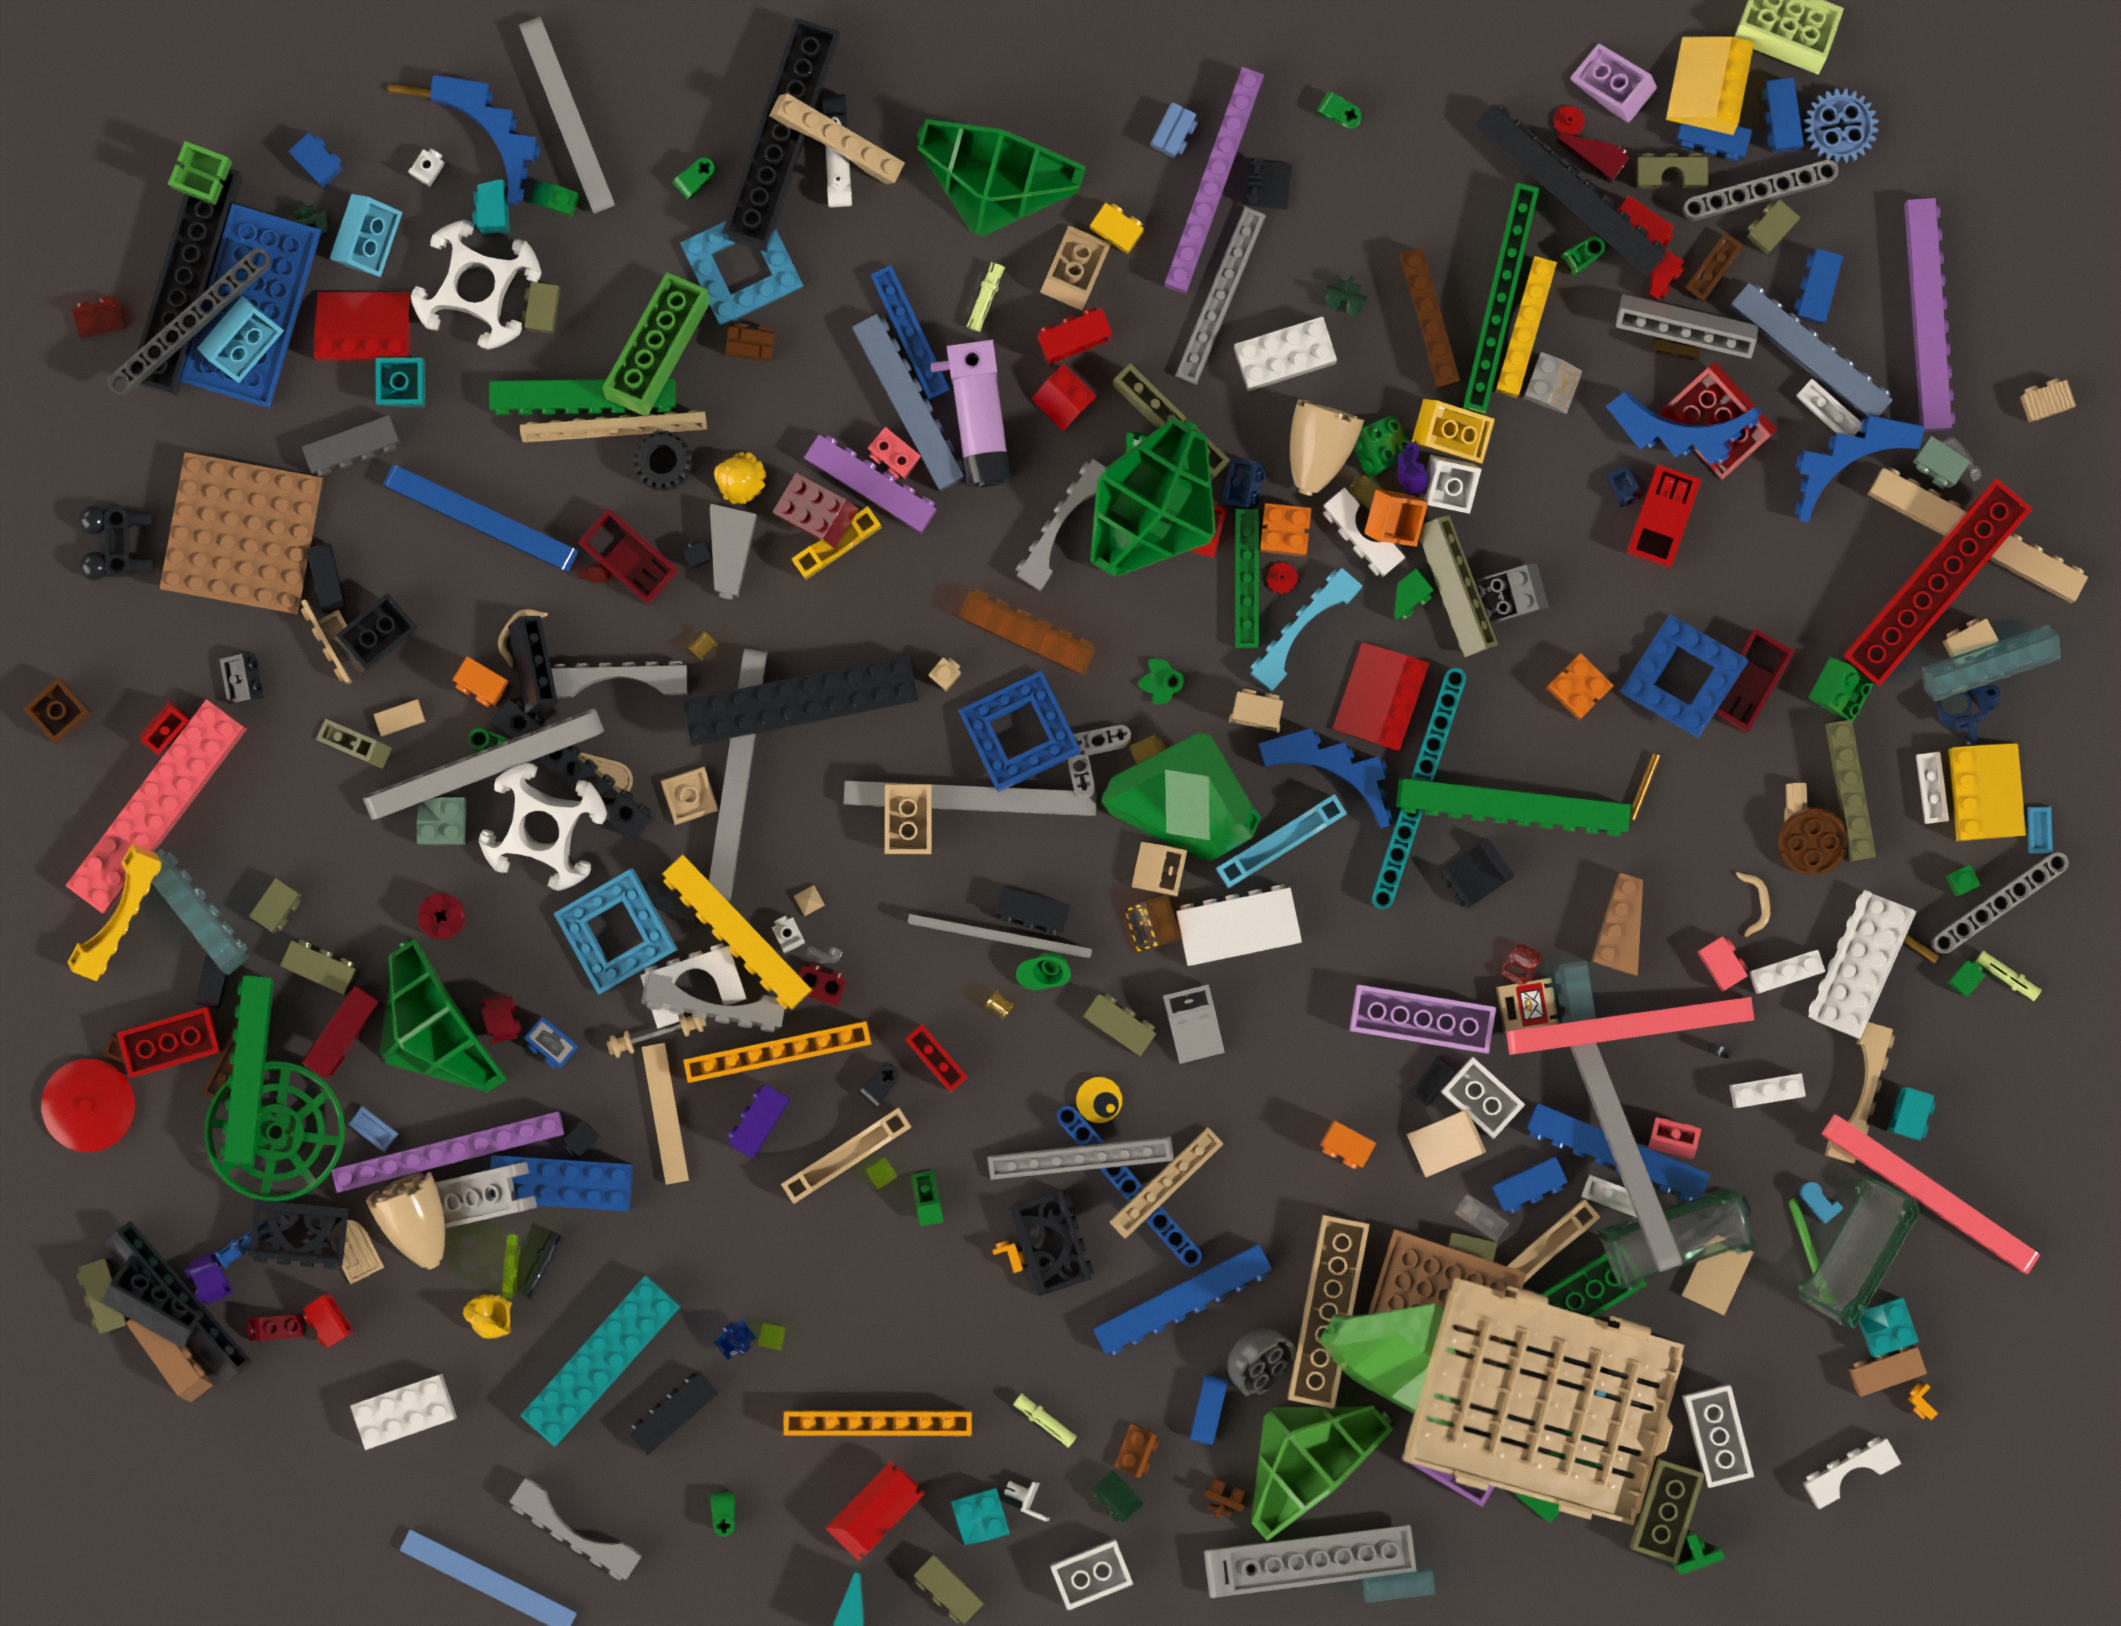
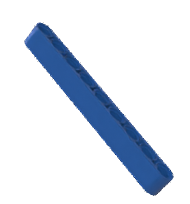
M392 464L383 483V486L566 572L570 571L579 552L572 547Z
M1064 1106L1060 1108L1057 1113V1120L1079 1146L1105 1143L1073 1107ZM1071 1110L1074 1113L1073 1121L1064 1123L1061 1120L1062 1111ZM1080 1127H1086L1090 1133L1088 1139L1084 1141L1076 1137V1131ZM1120 1166V1172L1114 1176L1107 1172V1168H1099L1129 1202L1144 1189L1143 1185L1126 1166ZM1128 1179L1133 1180L1136 1184V1188L1132 1193H1126L1122 1188L1124 1181ZM1161 1206L1145 1219L1183 1264L1194 1267L1200 1263L1202 1258L1200 1250ZM1160 1214L1164 1215L1167 1220L1166 1225L1162 1228H1157L1153 1223L1154 1217ZM1178 1232L1181 1234L1182 1241L1179 1245L1170 1244L1169 1236L1171 1233ZM1191 1249L1195 1250L1198 1256L1197 1260L1193 1263H1189L1184 1259L1185 1252Z

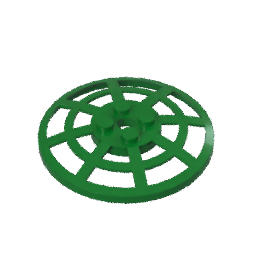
M272 1061L265 1062V1071L281 1070L279 1084L263 1085L262 1094L278 1091L277 1103L265 1107L261 1104L256 1153L267 1159L265 1173L254 1169L250 1165H240L250 1175L263 1179L261 1192H254L233 1180L228 1172L237 1167L238 1164L224 1163L221 1165L214 1149L213 1128L223 1129L225 1121L215 1118L222 1098L231 1089L228 1088V1080L215 1094L208 1108L205 1119L204 1138L206 1150L213 1167L228 1185L250 1198L278 1202L305 1195L319 1186L329 1176L342 1153L345 1140V1122L338 1099L323 1079L299 1065ZM290 1071L311 1079L320 1086L323 1092L312 1100L302 1090L289 1085ZM292 1093L298 1096L307 1105L295 1112L286 1106L287 1094ZM328 1099L333 1104L337 1115L338 1136L325 1135L324 1120L318 1107ZM312 1112L317 1121L318 1134L304 1132L302 1120ZM274 1126L282 1128V1135L278 1139H273L270 1136V1129ZM302 1143H316L307 1161L303 1162L297 1154ZM323 1144L335 1145L336 1150L329 1165L315 1179L308 1168L318 1158ZM289 1158L296 1167V1169L287 1173L274 1174L276 1161ZM301 1174L308 1184L304 1188L291 1193L270 1194L273 1181L288 1180Z

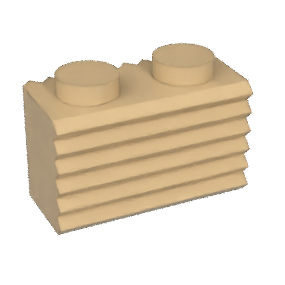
M2060 378L2046 382L2047 387L2039 389L2038 385L2025 389L2026 394H2023L2020 400L2029 423L2076 406L2067 380L2061 382Z

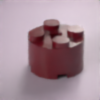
M435 893L427 897L421 903L417 916L418 924L422 931L429 937L437 940H449L458 936L463 931L467 921L466 910L462 902L446 893ZM445 910V916L447 917V920H441L439 923V917L437 916V914L439 912L443 913Z
M506 993L478 1000L479 1005L484 1004L485 1008L481 1009L487 1035L493 1036V1039L489 1041L490 1045L518 1038L517 1033H521L518 1018L513 1019L511 1011L515 1010L512 996L507 997Z

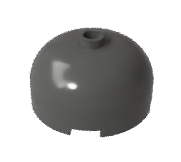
M1258 1328L1252 1330L1237 1341L1229 1354L1227 1362L1229 1377L1244 1395L1249 1396L1252 1393L1262 1395L1275 1387L1287 1374L1283 1370L1290 1361L1295 1360L1296 1348L1285 1335L1275 1329ZM1264 1368H1266L1272 1375L1276 1376L1273 1379L1268 1380L1269 1376L1263 1371Z

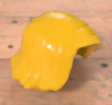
M744 452L735 454L733 458L717 465L714 470V477L725 500H729L732 504H746L747 501L754 500L755 496L762 493L761 489L765 487L763 480L766 478V472L761 461H757L752 453L747 452L744 454Z
M500 1294L476 1296L463 1307V1315L466 1321L471 1323L473 1330L482 1338H499L511 1332L510 1306L512 1303L506 1300L505 1297L500 1296Z

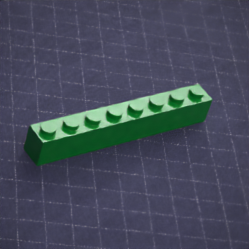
M668 379L651 410H657V413L671 412V409H676L675 379ZM606 380L489 381L490 410L495 412L497 416H507L509 412H518V415H532V411H542V415H555L556 411H565L567 415L579 414V411H588V414H602V410H611V414H624L625 410L630 409L605 398L602 387Z
M243 976V982L239 981L238 995H241L240 1005H236L235 1018H238L239 1021L238 1028L234 1027L233 1041L236 1042V1049L231 1052L230 1064L234 1065L233 1074H229L228 1088H231V1097H227L225 1109L229 1111V1116L223 1125V1134H227L226 1144L222 1143L221 1157L224 1158V1162L227 1164L255 1166L274 985L272 978Z

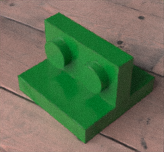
M1688 1531L1684 1541L1690 1556L1679 1559L1677 1564L1673 1563L1675 1571L1681 1575L1724 1560L1725 1558L1721 1549L1713 1547L1706 1550L1702 1537H1699V1535L1692 1531Z

